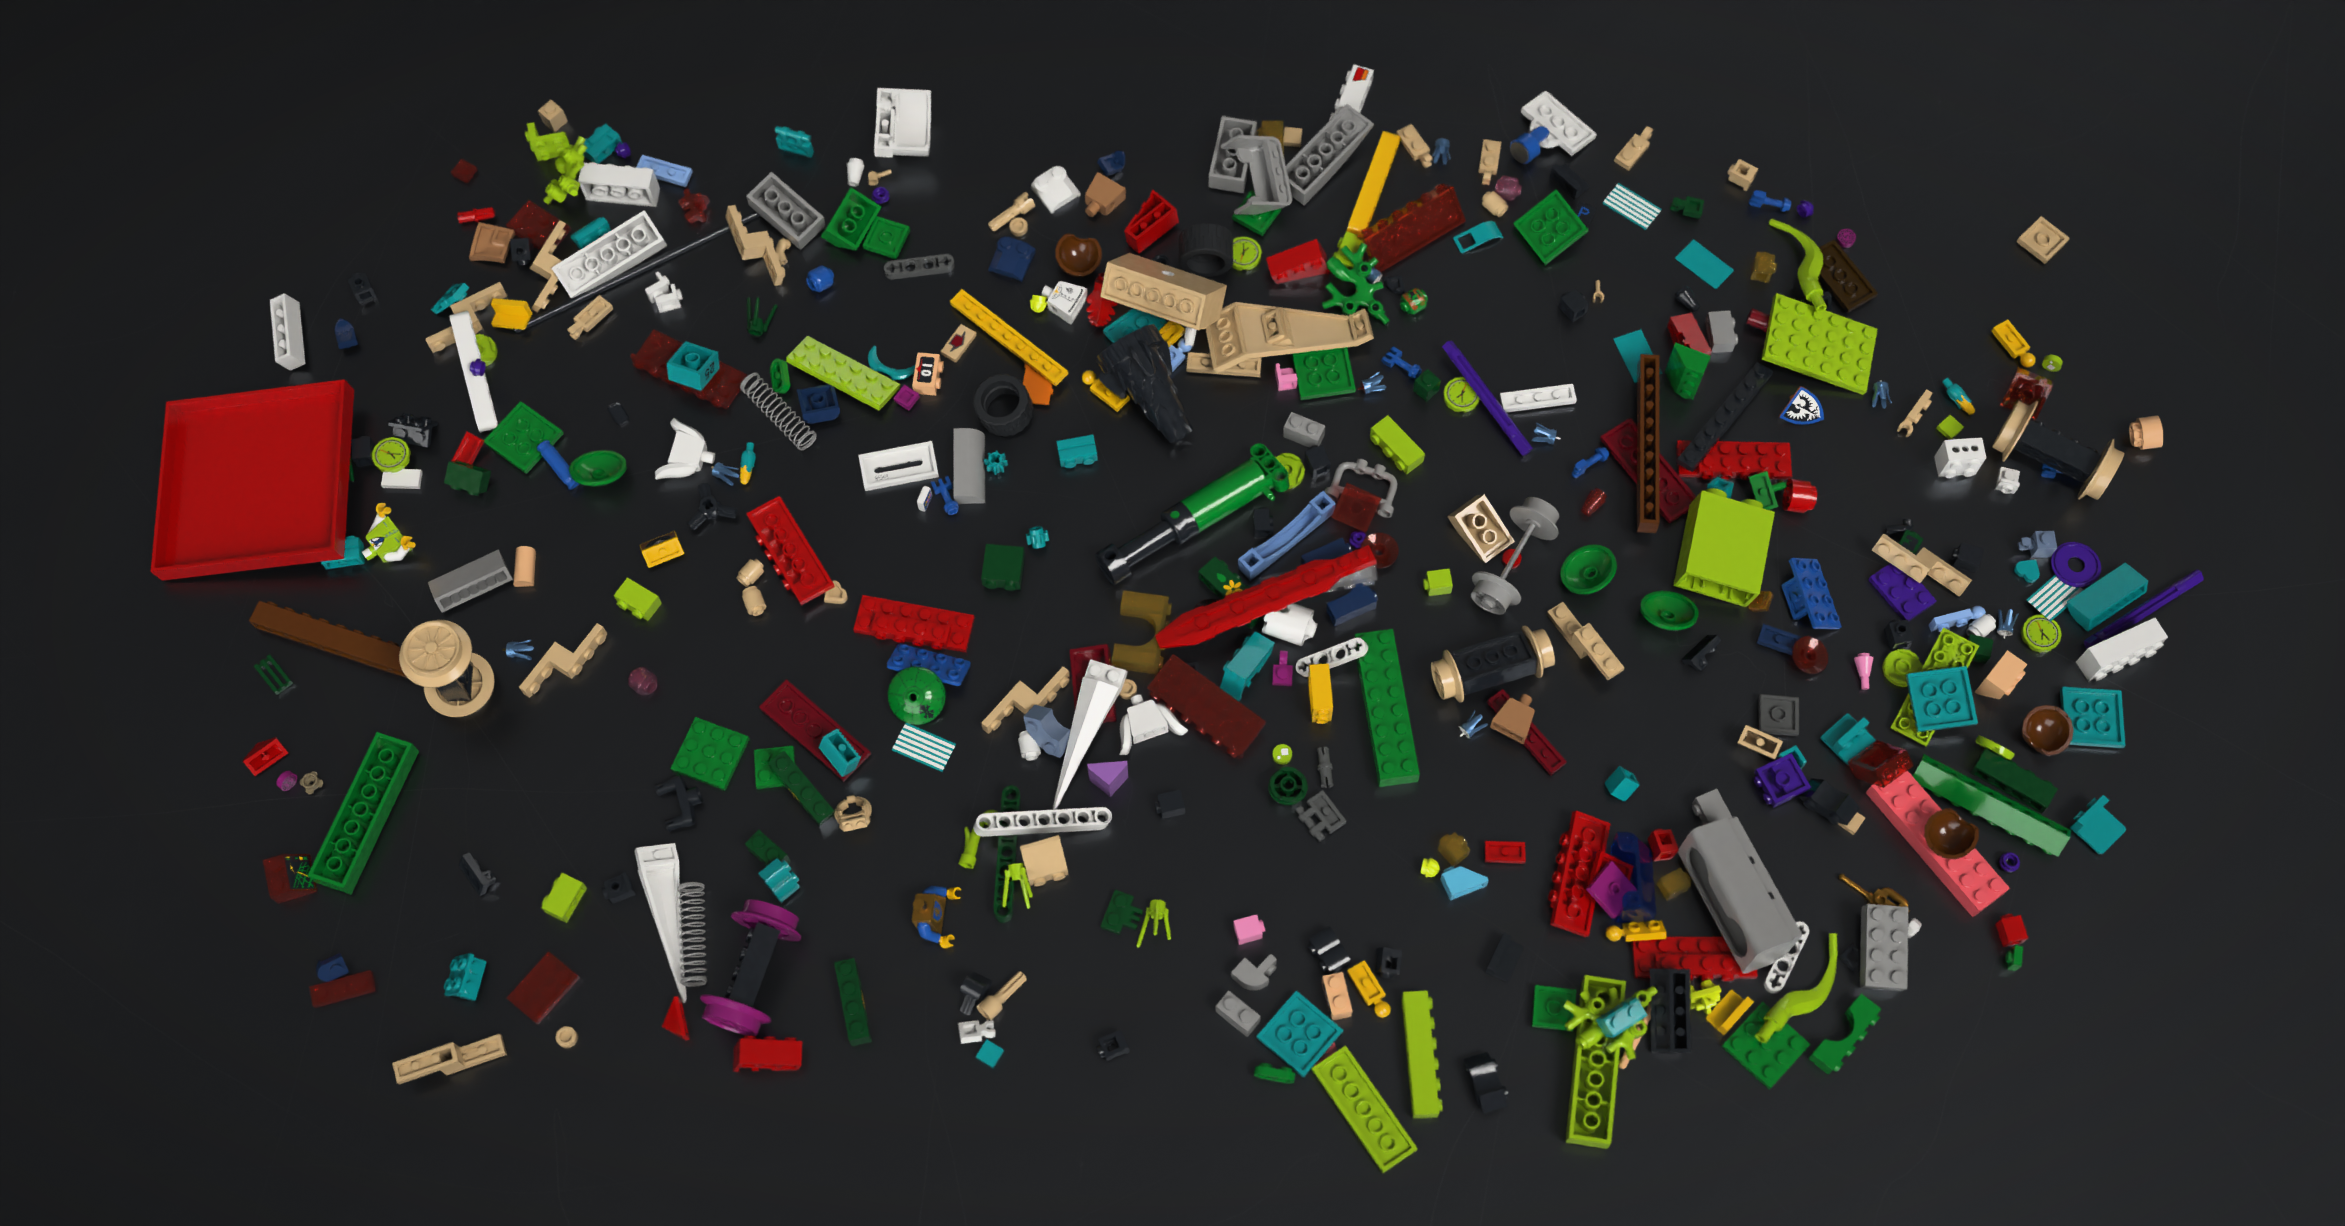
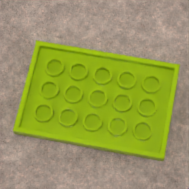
M1776 293L1773 296L1762 360L1864 395L1868 387L1877 328L1826 310L1818 313L1812 305Z

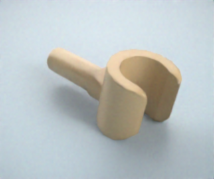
M891 170L881 173L871 171L868 174L869 185L878 184V178L892 174Z
M1596 280V290L1592 297V302L1595 303V297H1600V302L1602 303L1604 294L1600 291V281Z

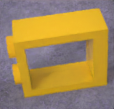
M1329 664L1309 665L1308 687L1312 722L1317 724H1325L1331 721L1333 712Z

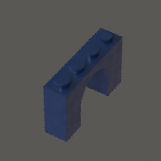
M1340 538L1301 555V565L1313 560L1335 559L1352 552L1349 543H1345L1343 538ZM1361 571L1349 575L1354 586L1348 594L1327 603L1326 611L1334 626L1376 608L1377 594L1374 590L1371 591L1369 580Z

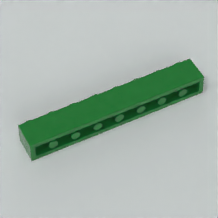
M1923 754L1912 773V776L1922 788L1926 787L1934 795L1949 799L1957 807L1962 806L1968 809V812L1974 816L1985 818L1993 826L1998 825L2004 828L2010 835H2017L2023 838L2030 845L2035 844L2049 855L2059 856L2070 839V829Z

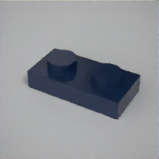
M1763 624L1757 644L1794 656L1792 654L1793 647L1800 639V636Z

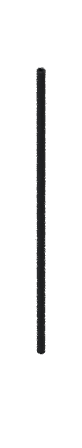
M756 211L750 212L742 216V224L760 215ZM723 225L530 318L526 329L730 231L729 225ZM514 329L516 333L523 331L521 329Z

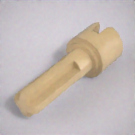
M1027 192L1014 199V205L988 223L992 231L998 230L1018 214L1024 215L1035 207L1034 201L1028 199Z
M1018 971L998 992L991 996L988 995L977 1005L981 1015L991 1021L1002 1011V1004L1026 981V976L1021 971Z

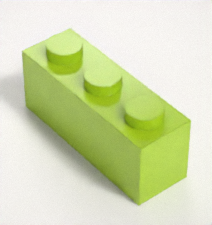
M1388 415L1371 427V441L1382 448L1385 456L1391 458L1400 471L1403 470L1408 474L1424 462L1425 453Z

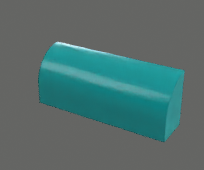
M2124 563L2068 600V610L2080 626L2090 631L2145 594L2148 580L2127 563Z

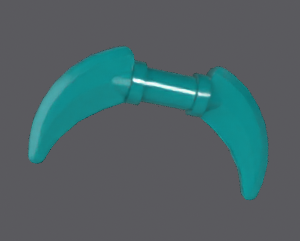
M873 346L869 351L868 364L870 368L876 372H883L889 375L892 380L908 378L915 372L916 364L907 369L896 370L885 366L879 361L876 355V346Z

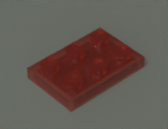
M528 200L506 224L507 229L514 230L515 234L520 238L532 239L533 246L541 250L559 222V219ZM565 225L563 230L566 232L562 239H557L554 244L558 245L571 231L569 225Z
M548 952L511 992L507 999L538 1025L580 977L553 954Z

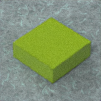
M1949 415L1936 429L1948 440H1952L1963 430L1964 426Z

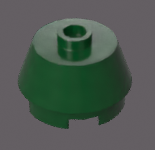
M1283 767L1272 774L1269 779L1268 789L1271 797L1278 803L1293 805L1305 797L1308 783L1305 776L1296 768Z

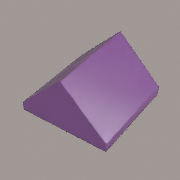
M1127 761L1088 764L1089 780L1111 797L1128 778Z

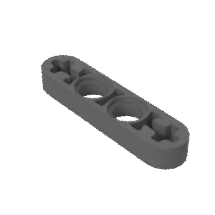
M949 254L909 258L887 262L884 266V272L889 279L951 272L955 267L953 257ZM944 261H948L947 266L944 265ZM927 262L933 264V267L930 269H926L923 266ZM908 265L915 266L913 271H907L905 268Z

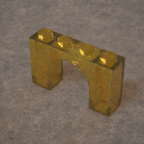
M1123 590L1120 615L1147 620L1154 627L1156 635L1169 625L1166 617L1171 615L1172 604H1169L1168 596ZM1155 635L1150 642L1142 646L1115 643L1112 666L1123 670L1158 675V669L1163 667L1164 657H1160L1161 650L1165 651V648L1160 649Z

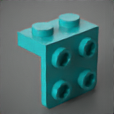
M2104 795L2098 800L2094 797L2086 805L2089 809L2086 812L2081 810L2073 818L2076 822L2070 827L2098 854H2103L2126 831V827L2103 807L2109 801Z

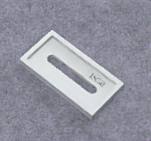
M932 441L859 455L865 491L939 477ZM920 460L923 462L919 466L882 473L874 472L878 467L903 464L909 461Z

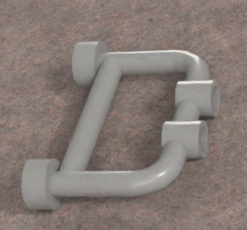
M1358 459L1356 463L1348 461L1341 463L1335 471L1331 486L1327 487L1324 492L1334 502L1338 500L1339 494L1379 505L1377 513L1382 517L1390 518L1394 511L1391 505L1397 490L1398 483L1396 478L1392 474L1385 472L1386 468L1383 465L1376 464L1374 468L1368 467V462L1364 459ZM1351 469L1357 474L1365 473L1372 475L1373 478L1378 480H1388L1390 487L1386 499L1339 486L1343 471Z

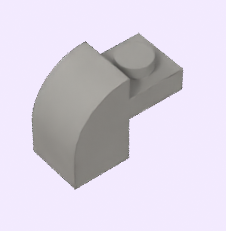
M1270 954L1256 968L1244 958L1231 972V978L1247 990L1263 989L1269 984V979L1266 975L1270 976L1277 968L1275 966L1277 959Z

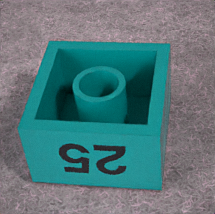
M687 341L682 344L667 362L668 380L700 391L720 369L717 351Z

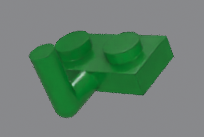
M1767 471L1748 476L1754 498L1763 504V509L1777 508L1778 504L1774 492L1785 489L1787 483L1778 480L1776 484L1771 485Z

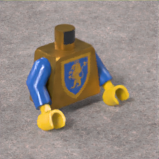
M929 886L922 891V894L915 895L912 922L922 938L935 943L940 942L942 948L952 947L954 945L950 944L948 940H954L955 937L951 934L941 936L946 904L945 897L947 896L950 900L960 899L961 897L955 896V890H961V888L953 887L947 889L946 887Z

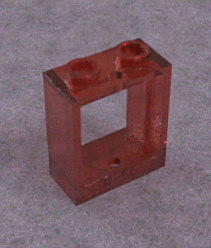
M1876 740L1848 761L1855 778L1882 788L1914 766L1906 749Z

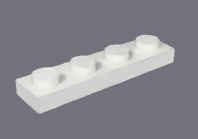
M1573 384L1500 393L1499 396L1501 406L1506 412L1575 404L1577 401Z

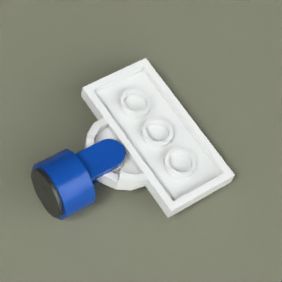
M1544 91L1522 107L1521 113L1531 121L1529 133H1523L1513 140L1510 144V150L1513 157L1522 164H1527L1540 154V146L1553 148L1559 145L1572 156L1593 141L1597 134L1552 95Z

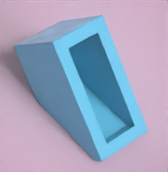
M1452 866L1445 869L1440 878L1449 900L1486 887L1489 881L1486 876L1461 866L1457 868Z

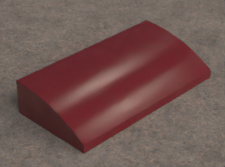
M1108 644L1070 649L1075 709L1082 679L1085 676L1090 659L1112 666ZM1115 702L1103 723L1117 721Z

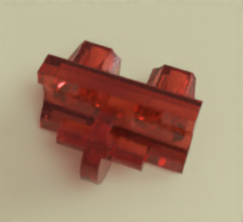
M688 188L683 191L685 196L678 201L684 210L691 208L690 211L684 214L686 220L691 224L698 220L704 223L707 219L703 210L707 209V205L710 202L708 196L701 193L691 194Z

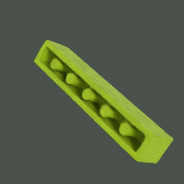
M1428 991L1403 992L1402 1007L1413 1119L1436 1118L1439 1115V1111H1442V1099H1438L1437 1091L1440 1090V1078H1436L1435 1070H1438V1058L1434 1057L1433 1052L1437 1046L1436 1037H1432L1431 1029L1435 1028L1434 1017H1430L1429 1010L1433 1008L1432 997H1428Z

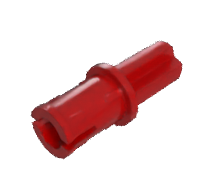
M492 207L478 210L473 208L471 211L458 212L457 215L460 216L458 221L462 224L494 218L495 212Z

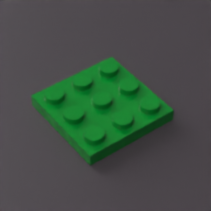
M1557 189L1513 223L1545 265L1589 231Z
M1347 347L1292 354L1300 400L1355 393L1356 388Z
M520 401L487 436L484 444L527 474L542 458L541 452L537 450V446L545 440H549L550 444L554 445L564 433L557 426Z
M695 717L671 766V770L725 791L750 738L744 734Z
M1762 1002L1722 1047L1763 1085L1770 1089L1808 1048L1810 1043L1787 1023L1781 1031H1775L1766 1043L1758 1041L1755 1035L1764 1025L1763 1018L1771 1009Z

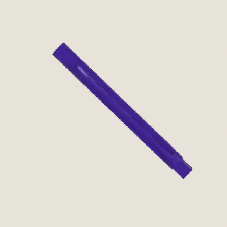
M1447 341L1442 348L1448 354V357L1522 456L1527 455L1533 450L1532 446L1460 349L1457 348L1453 341Z
M2195 569L2084 640L2086 649L2120 634L2204 580L2202 572Z

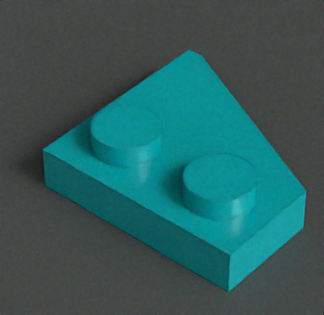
M465 283L453 284L430 310L438 314L456 301L463 300L467 295L466 291L469 287Z

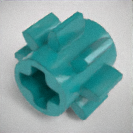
M997 450L993 453H988V459H984V463L987 465V472L992 471L995 475L999 472L1004 473V466H1008L1004 453L1000 454Z
M1042 526L1032 527L1029 529V533L1025 534L1027 545L1031 544L1034 549L1045 547V541H1049L1048 531H1043Z

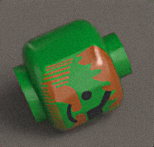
M1413 288L1402 294L1400 307L1404 312L1415 315L1426 308L1428 302L1427 295L1422 289Z

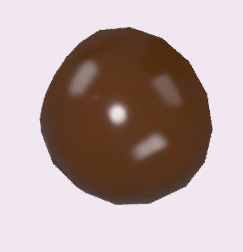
M1067 233L1058 241L1056 246V260L1059 267L1068 275L1074 277H1083L1091 274L1099 266L1102 259L1101 247L1098 241L1093 238L1081 239Z
M2043 705L2035 707L2028 712L2022 722V737L2033 749L2043 755L2050 756L2061 753L2069 746L2073 738L2074 729L2072 721L2066 712L2057 706Z
M1951 808L1937 811L1929 818L1925 825L1924 837L1928 847L1941 858L1955 860L1965 857L1975 848L1979 840V829L1974 824L1963 820Z

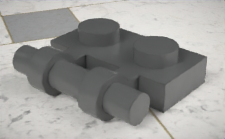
M1323 790L1307 800V805L1310 809L1305 811L1302 806L1296 809L1301 822H1305L1310 829L1311 835L1315 836L1319 842L1325 838L1321 832L1323 829L1326 828L1329 834L1346 824L1345 818ZM1314 814L1320 820V823L1317 825L1311 819V816Z

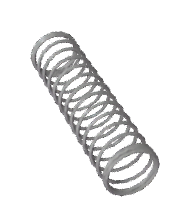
M758 373L748 375L740 385L742 392L747 394L748 398L752 399V402L758 408H761L763 413H766V416L770 418L771 422L775 423L776 427H780V431L784 432L785 436L789 437V440L799 450H805L810 447L817 436L815 431H809L810 426H805V421H800V416H796L794 411L791 412V407H786L787 403L782 402L781 397L777 398L778 394L776 392L772 393L773 388H768V383L763 384L764 379L760 378ZM757 375V380L749 388L744 389L748 380ZM762 380L761 385L756 390L749 393V391L755 388L759 381ZM766 384V389L760 395L754 397L756 391ZM769 389L772 390L764 400L758 402L761 395ZM776 394L774 400L763 407L765 401L771 395ZM781 399L774 409L768 411V408L775 400ZM785 403V407L778 414L772 416L775 409ZM790 408L788 414L777 421L779 415L785 409ZM791 413H794L793 418L788 423L782 425L784 419ZM795 418H799V421L792 428L786 430ZM803 422L804 424L802 428L795 434L791 435L793 429L798 424ZM808 427L807 432L799 439H796L801 430ZM813 434L808 441L800 445L805 437Z
M699 882L682 883L679 885L678 890L682 894L679 896V900L682 902L679 904V908L682 909L679 912V915L682 917L679 920L682 924L679 929L683 933L679 937L683 940L680 942V946L683 947L680 953L684 956L680 958V961L684 964L680 968L684 972L680 976L683 978L681 984L684 986H701L707 983L706 976H683L685 972L702 973L707 969L693 968L685 970L682 968L686 964L703 965L707 963L704 960L682 961V958L686 956L704 957L707 955L703 952L682 953L684 949L700 950L706 948L705 945H691L687 947L682 945L685 941H705L704 937L688 939L681 937L685 933L703 934L706 932L702 929L689 931L681 929L684 926L701 927L705 925L704 922H690L686 924L681 922L684 918L702 919L705 917L704 914L681 915L683 911L698 912L705 909L701 906L685 909L681 907L683 903L701 904L705 902L703 899L681 900V897L684 895L691 897L703 896L705 893L702 890L705 887L704 884ZM688 886H700V888L684 889ZM691 893H702L698 895H690ZM694 908H702V909H699V910H690V909H694ZM690 980H693V981L702 980L701 982H685V981H690Z

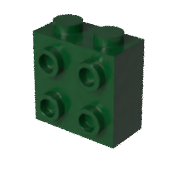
M986 544L981 576L982 585L989 589H996L997 587L1009 591L1021 589L1025 560L1024 547Z

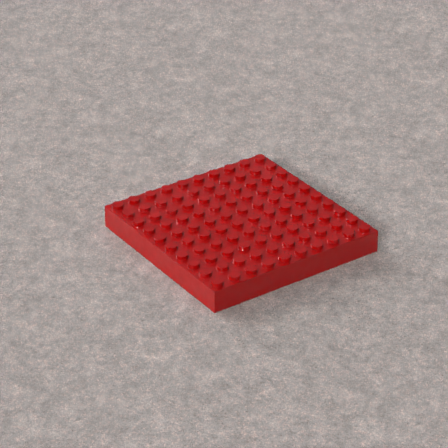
M343 379L166 402L151 573L163 581L344 559L354 389Z

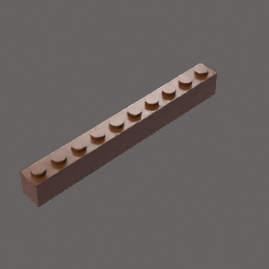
M1640 354L1637 364V532L1656 533L1659 526V355Z
M259 601L249 619V622L257 629L407 678L402 671L399 661L401 647L395 642L388 641L387 643L374 635L368 637L359 630L354 629L350 631L343 625H332L322 618L316 620L307 613L302 612L298 614L289 607H284L283 609L270 601H267V603Z

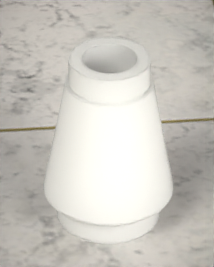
M857 158L849 159L847 163L848 185H859L864 169L862 160Z

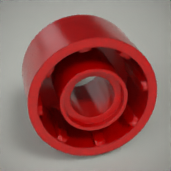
M1789 479L1787 487L1783 492V509L1797 513H1805L1807 510H1812L1817 501V488L1812 486L1809 481Z

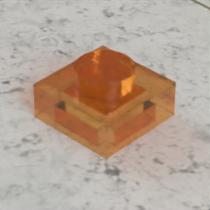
M1760 591V594L1749 604L1748 608L1752 612L1768 611L1774 595L1770 591Z

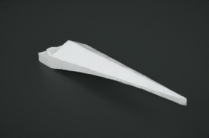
M1090 659L1087 671L1082 679L1053 810H1057L1085 753L1120 694L1128 673L1126 670Z
M671 843L638 847L635 849L638 874L682 1002L685 1003L687 999L686 987L681 984L683 978L680 976L684 972L680 968L684 963L680 961L683 955L680 953L682 949L680 942L682 939L679 936L682 933L679 929L681 927L679 922L681 919L679 915L680 893L678 891L680 882L679 858L676 845Z

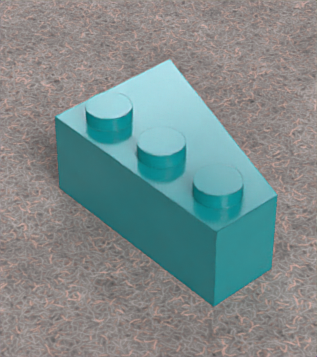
M1256 631L1251 637L1247 636L1243 642V647L1235 651L1232 661L1228 660L1224 665L1223 671L1225 672L1219 691L1239 702L1245 686L1249 688L1252 683L1250 680L1256 672L1259 673L1270 657L1275 642Z

